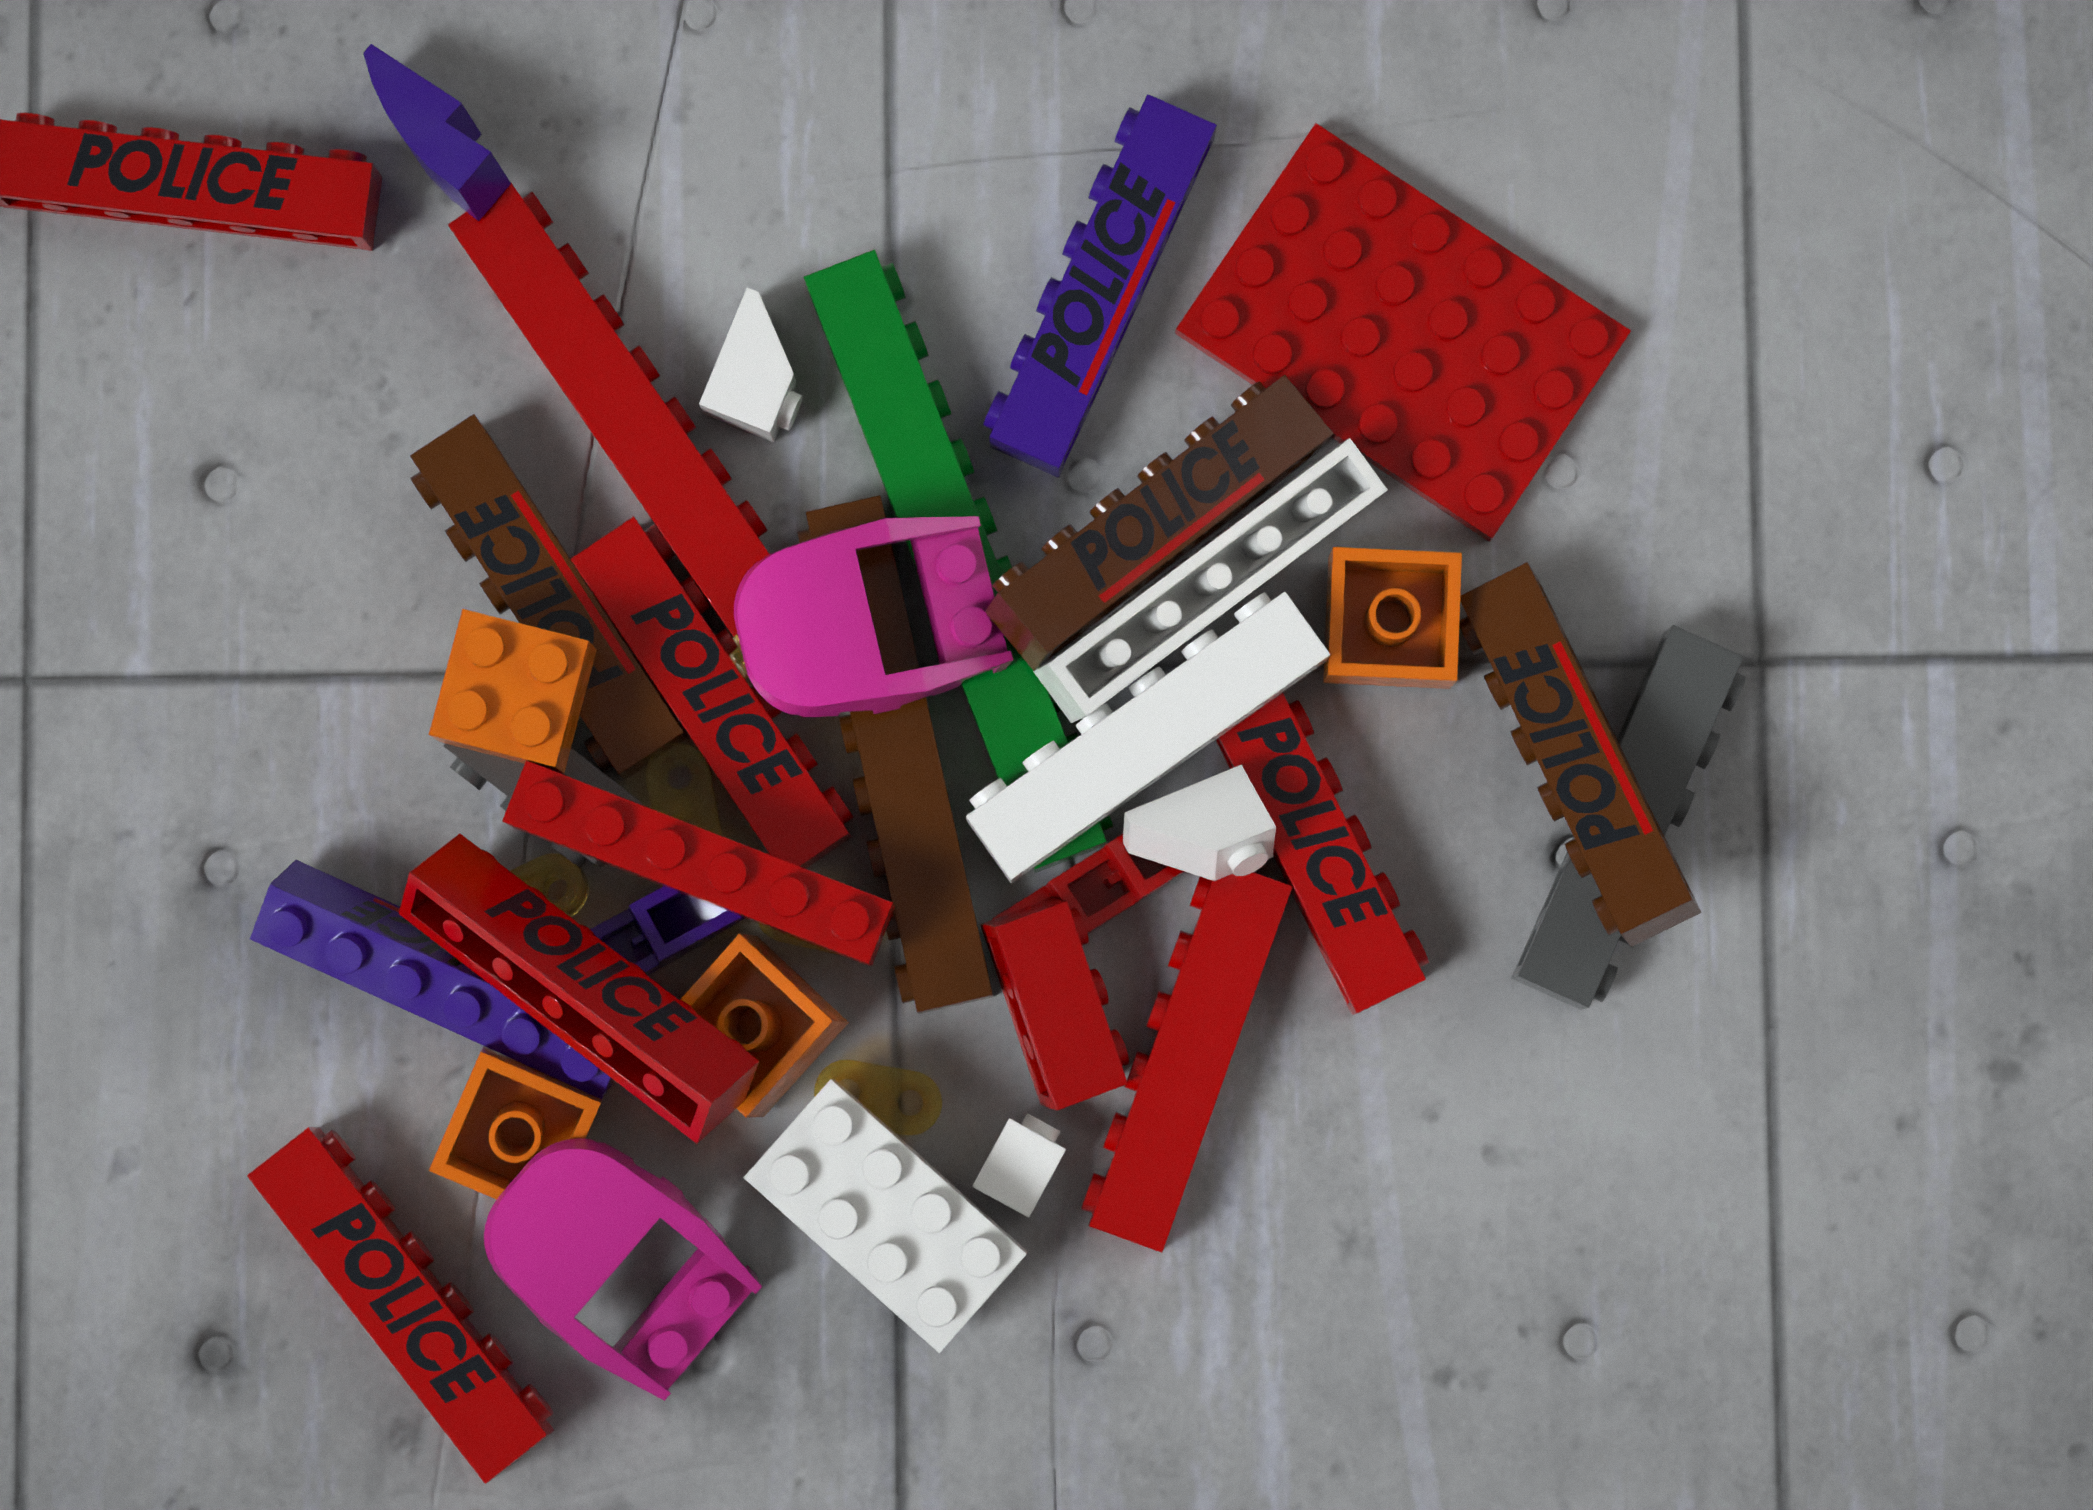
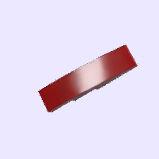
M1121 834L1097 852L1053 878L1045 886L996 915L991 920L1052 898L1067 901L1070 909L1075 907L1080 912L1087 932L1090 934L1179 877L1185 871L1128 853L1123 844V834Z

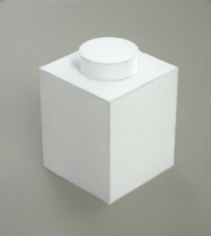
M1028 1113L1021 1124L1009 1118L972 1187L1029 1218L1066 1151L1065 1148L1055 1143L1061 1131Z

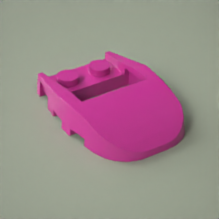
M979 516L884 518L855 527L830 531V533L771 553L756 562L744 575L737 589L734 601V619L746 671L757 692L772 706L791 715L827 717L838 716L840 712L873 710V714L896 710L912 701L930 695L935 696L954 689L964 680L991 669L993 674L1005 670L1013 661L1012 653L1007 651L1004 634L985 612L995 597L978 530L981 526ZM910 540L940 664L885 675L856 551Z
M567 1139L541 1150L500 1194L493 1204L485 1224V1251L494 1272L534 1313L540 1323L588 1361L664 1401L671 1394L668 1389L751 1292L756 1294L762 1287L756 1273L748 1265L744 1266L728 1247L722 1235L684 1197L680 1189L664 1176L660 1179L636 1165L631 1157L614 1147L592 1139ZM659 1218H661L696 1246L697 1250L612 1347L575 1316Z

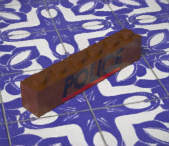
M1285 375L1267 389L1260 381L1253 384L1230 405L1235 410L1234 414L1221 424L1213 416L1204 421L1184 439V442L1189 447L1174 459L1167 452L1158 456L1137 475L1142 484L1126 496L1119 488L1112 491L1090 510L1089 513L1094 518L1092 522L1078 532L1071 524L1066 526L1041 548L1046 555L1042 560L1030 569L1021 561L1004 573L992 585L998 593L985 612L1033 671L1041 667L1318 453L1333 435V432Z
M471 415L411 454V459L420 471L410 478L431 510L442 504L454 525L446 529L445 532L465 562L476 556L489 577L479 584L497 612L501 615L510 609L521 624L588 640L597 649L580 716L593 735L583 741L602 772L605 774L612 768H615L623 779H627L688 739L687 734L570 560L571 558L476 415Z
M1528 562L1461 595L1460 601L1467 617L1459 621V627L1473 654L1476 655L1485 651L1494 671L1484 675V679L1500 710L1510 705L1520 724L1519 727L1510 731L1513 740L1527 766L1536 761L1539 763L1547 780L1546 783L1537 787L1539 794L1554 822L1565 817L1574 839L1564 843L1580 877L1583 878L1592 874L1602 894L1593 899L1592 904L1608 935L1619 931L1632 947L1702 913L1538 577Z

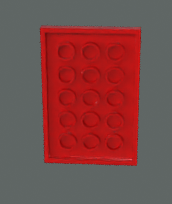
M1317 123L1314 124L1175 330L1176 335L1252 385L1260 381L1267 389L1285 375L1333 432L1331 436L1333 439L1342 443L1351 438L1369 463L1489 542L1493 539L1631 332L1630 329Z

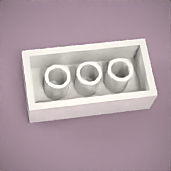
M835 1079L828 1081L743 1177L938 1353L947 1346L1027 1255V1251Z

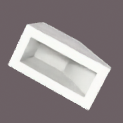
M747 287L699 406L705 416L774 442L780 428L788 431L791 429L799 412L803 395L795 392L798 385L759 292Z
M1242 765L1124 812L1123 844L1128 853L1212 881L1219 880L1233 873L1235 876L1248 875L1261 868L1269 858L1273 857L1276 826Z

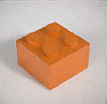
M1333 547L1328 556L1325 647L1331 655L1327 662L1324 663L1323 683L1450 689L1457 682L1462 553Z
M462 609L429 735L442 743L524 764L527 760L550 770L564 773L597 649L588 640Z
M741 933L736 936L680 999L689 1004L698 1015L727 1037L739 1042L748 1053L759 1060L746 1099L736 1108L746 1118L765 1117L849 1023L758 936Z
M483 1046L428 1171L497 1200L525 1165L541 1150L563 1140L586 1138L602 1099Z

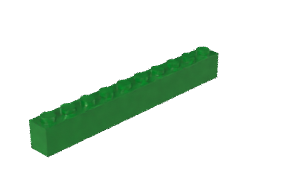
M874 249L804 276L809 296L896 518L979 516L981 524L978 528L991 584L993 585L1004 573L1012 568V565L1007 555L998 559L995 558L987 536L998 532L985 497L973 500L964 477L975 472L962 438L951 442L948 438L941 419L952 415L939 380L927 383L918 360L928 357L929 354L916 321L904 325L896 302L905 299L906 296L894 264L890 263L881 266ZM907 540L905 542L916 567L911 542ZM992 586L993 593H994V597H995L998 592H997V591L995 590V588ZM1004 636L1007 651H1011L1013 661L1008 667L994 674L991 669L964 680L961 685L997 778H1001L1006 786H1009L1028 772L1023 762L1033 753L1052 741H1055L1061 749L1079 736L1077 732L1065 736L1057 716V712L1062 710L1035 675L1032 668ZM1110 815L1033 868L1034 873L1104 847L1107 841L1103 831L1113 828Z

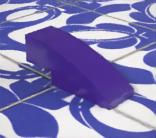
M370 44L363 52L371 82L387 116L427 175L453 202L480 221L511 184L492 152L476 142L482 135L460 101Z
M663 886L633 902L625 911L590 930L597 938L627 961L638 965L648 976L746 918Z

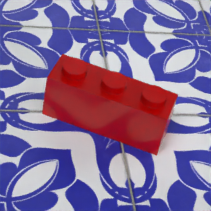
M1050 898L980 924L1040 1105L1058 1111L1127 1085L1122 1067L1129 1064L1128 1052L1120 1033L1116 1029L1110 1030L1102 1007L1109 1003L1108 992L1099 971L1096 968L1091 970L1089 968L1082 947L1088 944L1089 938L1080 912L1075 907L1070 909L1068 902L1065 900Z

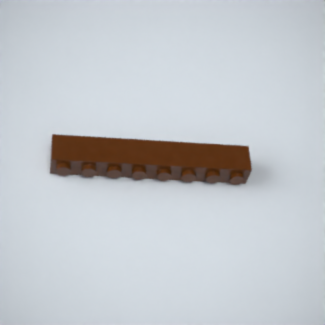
M881 496L807 511L806 517L809 529L797 531L799 543L830 533V531L855 527L886 518ZM892 544L857 550L856 554L885 675L920 668ZM926 697L904 704L899 709L873 714V710L851 711L848 715L840 716L839 722L846 752L850 754L859 751L864 772L863 777L853 779L860 815L873 814L878 839L866 841L874 878L887 876L892 898L890 902H893L895 905L886 933L889 941L901 938L906 963L896 965L894 968L902 1003L915 1001L917 1013L922 1014L992 998L993 992Z

